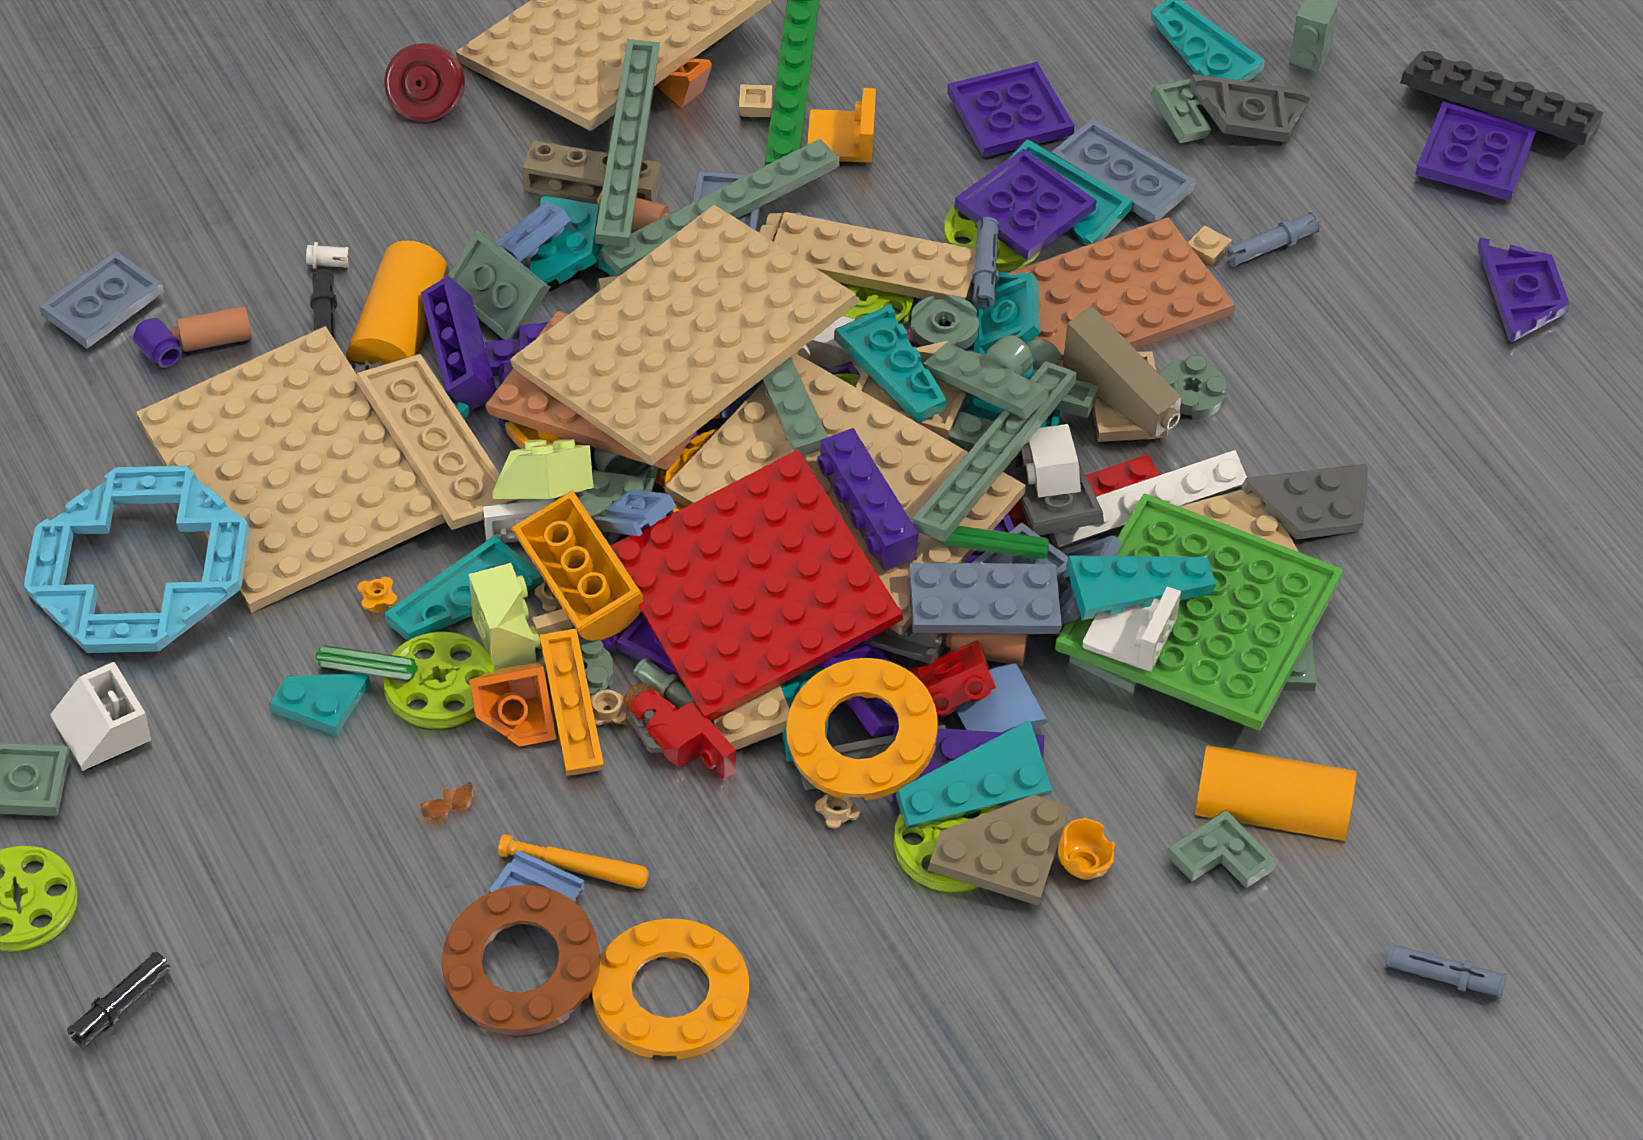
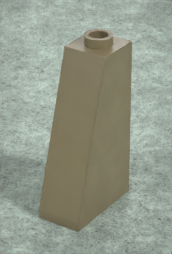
M1090 306L1067 323L1063 368L1077 372L1076 380L1098 385V397L1152 437L1156 438L1166 429L1171 430L1176 426L1181 416L1179 412L1182 397L1095 308Z

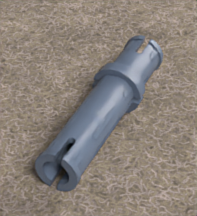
M1309 212L1307 215L1293 221L1284 220L1278 223L1276 228L1232 246H1227L1225 248V256L1229 257L1239 253V255L1228 260L1232 267H1236L1243 262L1283 245L1287 247L1295 245L1298 239L1320 232L1322 228L1321 221L1308 225V223L1319 218L1315 212Z
M984 217L983 221L978 220L976 265L972 270L971 278L974 283L973 305L979 309H989V305L991 307L994 306L995 284L999 280V272L996 269L999 223L991 217Z
M1391 943L1385 966L1456 985L1459 991L1465 992L1466 989H1471L1496 996L1500 999L1507 977L1505 973L1502 974L1473 966V961L1465 960L1464 963L1399 946L1395 943Z

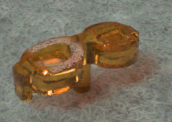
M468 782L467 785L457 788L452 793L450 789H444V799L421 803L422 815L433 821H443L447 819L448 811L451 809L457 812L467 810L472 804V796L474 795L472 783Z

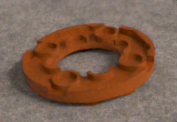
M516 885L501 888L474 901L453 923L447 934L442 952L444 981L456 1007L475 1021L481 1028L511 1036H524L544 1032L569 1019V1014L584 999L587 1000L592 993L600 969L599 944L593 925L586 913L573 900L560 892L534 885ZM518 924L533 925L545 930L556 941L559 950L557 968L549 980L536 989L522 993L505 991L493 985L484 974L482 965L484 950L488 943L494 940L497 933L504 928H510V926Z

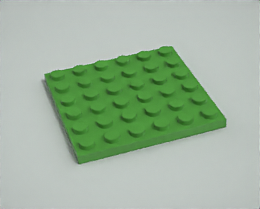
M1144 493L1117 538L1122 543V546L1116 556L1207 557L1216 582L1213 593L1179 601L1176 622L1151 672L1084 649L1082 647L1083 640L1094 618L1082 620L1081 615L1078 620L1066 623L1056 640L1055 650L1260 731L1340 584L1344 569Z

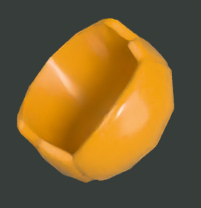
M1088 818L1074 819L1064 827L1061 833L1057 854L1060 863L1071 875L1079 879L1089 880L1104 876L1112 867L1115 843L1109 842L1106 839L1104 825L1100 822Z

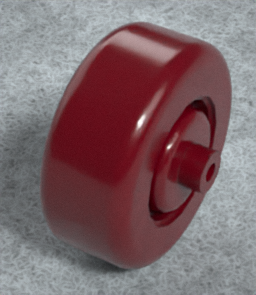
M420 43L407 46L394 55L385 72L384 87L390 104L400 115L416 122H431L445 117L458 107L465 91V76L460 62L449 50L436 44Z

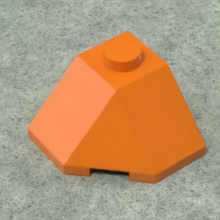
M539 662L502 668L469 680L476 718L491 726L518 746L556 740L544 667Z

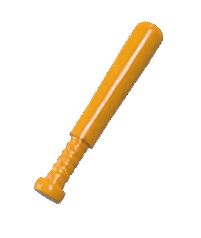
M503 834L499 841L498 855L500 857L506 858L509 855H515L516 851L519 850L559 869L619 885L641 889L646 886L649 871L642 865L553 846L545 848L513 840V837L509 834Z

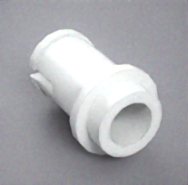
M314 242V245H307L306 265H313V269H317V266L347 268L349 247L318 246V242Z

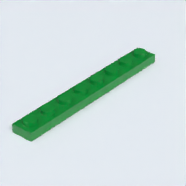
M787 0L765 166L801 148L820 0Z

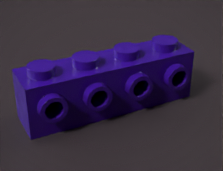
M446 276L422 291L421 297L445 391L453 403H464L469 407V412L489 401L497 389L472 296L451 277Z
M851 428L821 439L820 455L817 456L819 469L823 476L827 477L838 501L844 505L853 526L861 533L870 554L875 556L882 570L885 572L917 560L919 533L855 429Z

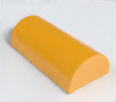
M399 241L391 244L385 250L346 351V359L348 361L365 363L368 360L371 364L381 361L385 365L420 354L429 330L421 292L449 275L448 265L440 253L428 245L415 241Z
M573 490L511 527L513 533L582 638L591 641L609 638L624 630L637 618L641 611L639 604L644 602L643 595Z
M1206 745L1195 815L1215 818L1227 810L1242 824L1345 841L1357 771Z

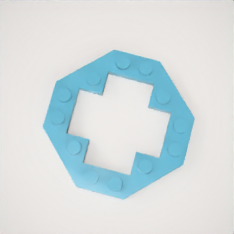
M187 466L116 467L104 476L106 481L94 490L86 489L65 504L66 510L51 521L46 518L35 526L23 586L27 595L87 653L158 652L241 590L250 528L243 517L238 513L235 514L226 505V502L208 485L205 486L196 478L195 473ZM180 503L176 521L179 532L210 531L202 582L166 583L161 613L94 614L98 596L95 584L64 585L74 534H109L114 505Z

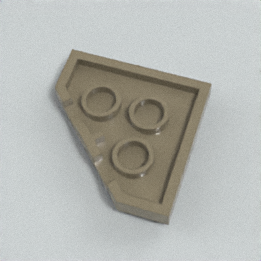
M1031 795L943 830L939 834L928 871L1038 906L1070 806Z

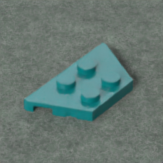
M543 196L541 197L540 205L548 201L550 204L564 209L571 221L564 226V230L560 235L553 239H547L538 247V252L531 257L529 270L546 284L554 279H557L560 284L571 278L574 273L584 270L597 262L599 243H595V233L600 206Z
M999 272V280L995 284L994 306L991 307L989 305V309L975 307L979 320L978 336L974 342L975 353L987 354L988 349L1006 335H1015L1025 343H1028L1041 333L1038 280L1032 273L1011 275L1008 272ZM974 283L972 284V305H973Z

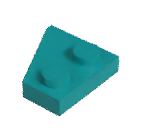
M361 673L287 676L269 703L270 711L337 736L370 685L369 675Z

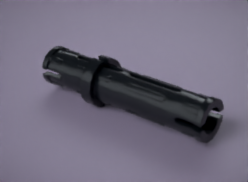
M319 269L317 273L314 272L312 274L313 294L310 297V307L314 311V331L326 326L335 340L334 312L337 307V296L334 295L333 290L334 274L329 270Z
M152 952L142 964L101 999L97 997L91 1003V1009L67 1028L69 1035H72L74 1032L76 1033L71 1039L77 1045L86 1047L103 1029L109 1025L111 1027L119 1021V1015L171 970L169 964H166L164 967L162 966L167 960L160 953Z

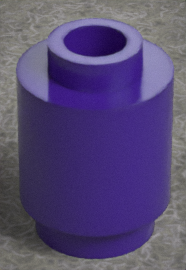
M147 319L140 322L136 327L133 341L153 364L167 368L174 365L182 355L180 341L160 319Z

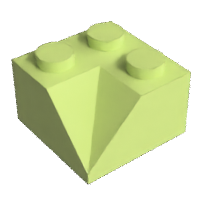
M574 439L553 441V445L546 444V440L525 441V448L510 451L492 491L493 499H552L564 496L572 490L575 493L594 488L590 445H575Z
M511 563L469 574L473 622L483 648L491 657L494 671L536 662L535 648L540 647V639L534 626L529 627L527 623L529 612L523 598L528 597V592L523 576H516Z

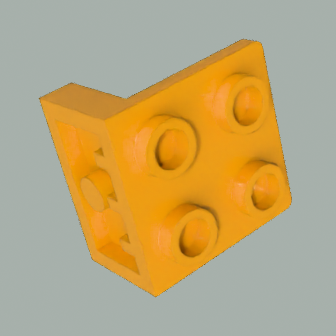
M863 88L862 101H856L855 111L811 109L807 145L821 139L840 157L839 161L872 163L876 89Z

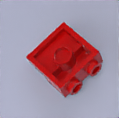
M978 640L936 658L932 664L925 663L911 670V673L929 691L935 704L937 717L939 718L953 713L957 706L969 700L977 702L990 695L991 690L996 688L993 675L987 665L984 652Z

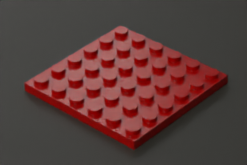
M799 449L659 520L651 527L642 529L640 536L630 535L610 546L643 595L644 602L639 604L641 613L694 703L701 710L704 717H707L710 721L903 620L899 607Z

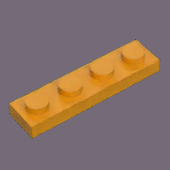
M577 629L541 634L540 644L566 776L604 770Z

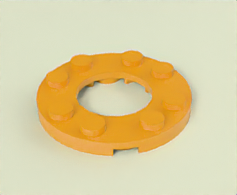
M851 659L823 669L808 680L800 689L789 710L786 727L787 740L796 767L817 789L841 799L843 796L864 797L865 800H873L897 792L898 789L913 782L924 771L936 748L938 718L935 704L929 691L910 671L881 659ZM854 696L881 698L893 707L898 716L899 730L895 741L885 752L872 758L853 759L842 756L831 747L826 738L825 725L829 714L839 703L847 699L850 700Z
M685 919L648 921L636 925L617 936L600 955L599 974L596 984L592 989L593 1007L596 1017L605 1032L625 1049L652 1059L653 1055L676 1056L677 1060L687 1059L716 1048L736 1031L747 1010L749 975L745 961L738 949L717 930ZM658 957H667L669 959L687 958L692 963L699 965L708 977V994L696 1010L684 1016L666 1018L653 1015L642 1008L633 996L632 983L636 973L645 963L652 960L655 961Z

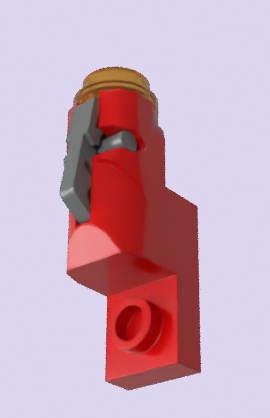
M645 683L633 686L623 698V703L626 706L625 710L630 716V722L649 752H662L670 762L678 767L688 764L701 756L706 766L711 770L715 769L723 779L736 773V749L707 717H704L693 701L677 709L673 704L664 699L654 687L647 686Z

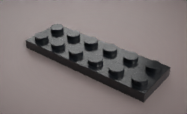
M1421 51L1403 71L1400 81L1401 84L1583 146L1600 125L1604 113L1596 110L1589 103H1575L1566 100L1559 93L1542 92L1534 89V86L1527 82H1513L1504 79L1500 73L1493 71L1483 72L1474 69L1470 63L1464 61L1454 62L1445 59L1440 53L1435 51Z

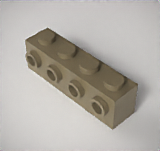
M533 140L522 167L524 191L596 204L603 190L609 153ZM642 160L637 198L656 202L662 187L661 162Z

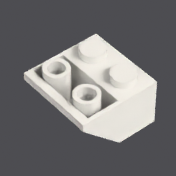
M115 662L80 676L50 714L53 723L82 771L151 741L146 713Z

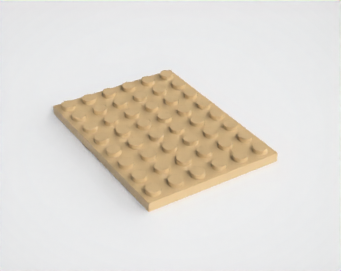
M530 0L455 52L461 64L592 131L615 114L627 39L660 42L655 86L671 72L676 71L678 67L686 64V61L696 57L772 1Z
M713 205L518 352L510 361L515 371L650 465H653L858 304L857 296L853 291L721 208Z
M326 326L136 412L141 426L165 466H187L195 473L196 478L205 486L208 485L226 502V505L235 514L238 513L247 521L250 535L242 586L239 593L251 613L446 522L442 516L443 513L423 486L356 383L357 374ZM204 531L209 540L210 531Z
M793 354L791 356L793 363L828 437L851 428L855 429L913 523L914 516L968 452L800 355ZM762 384L665 486V494H670L672 499L687 507L793 452ZM820 451L804 455L803 457L902 612L903 620L889 627L902 635L912 624L908 576L909 564L965 563L975 550L946 546L941 544V540L918 532L917 560L884 572L875 556L870 554L859 530L853 526L847 510L838 501L827 477L821 473L817 463V456L820 455ZM1002 472L958 526L993 530L1025 494L1026 485Z

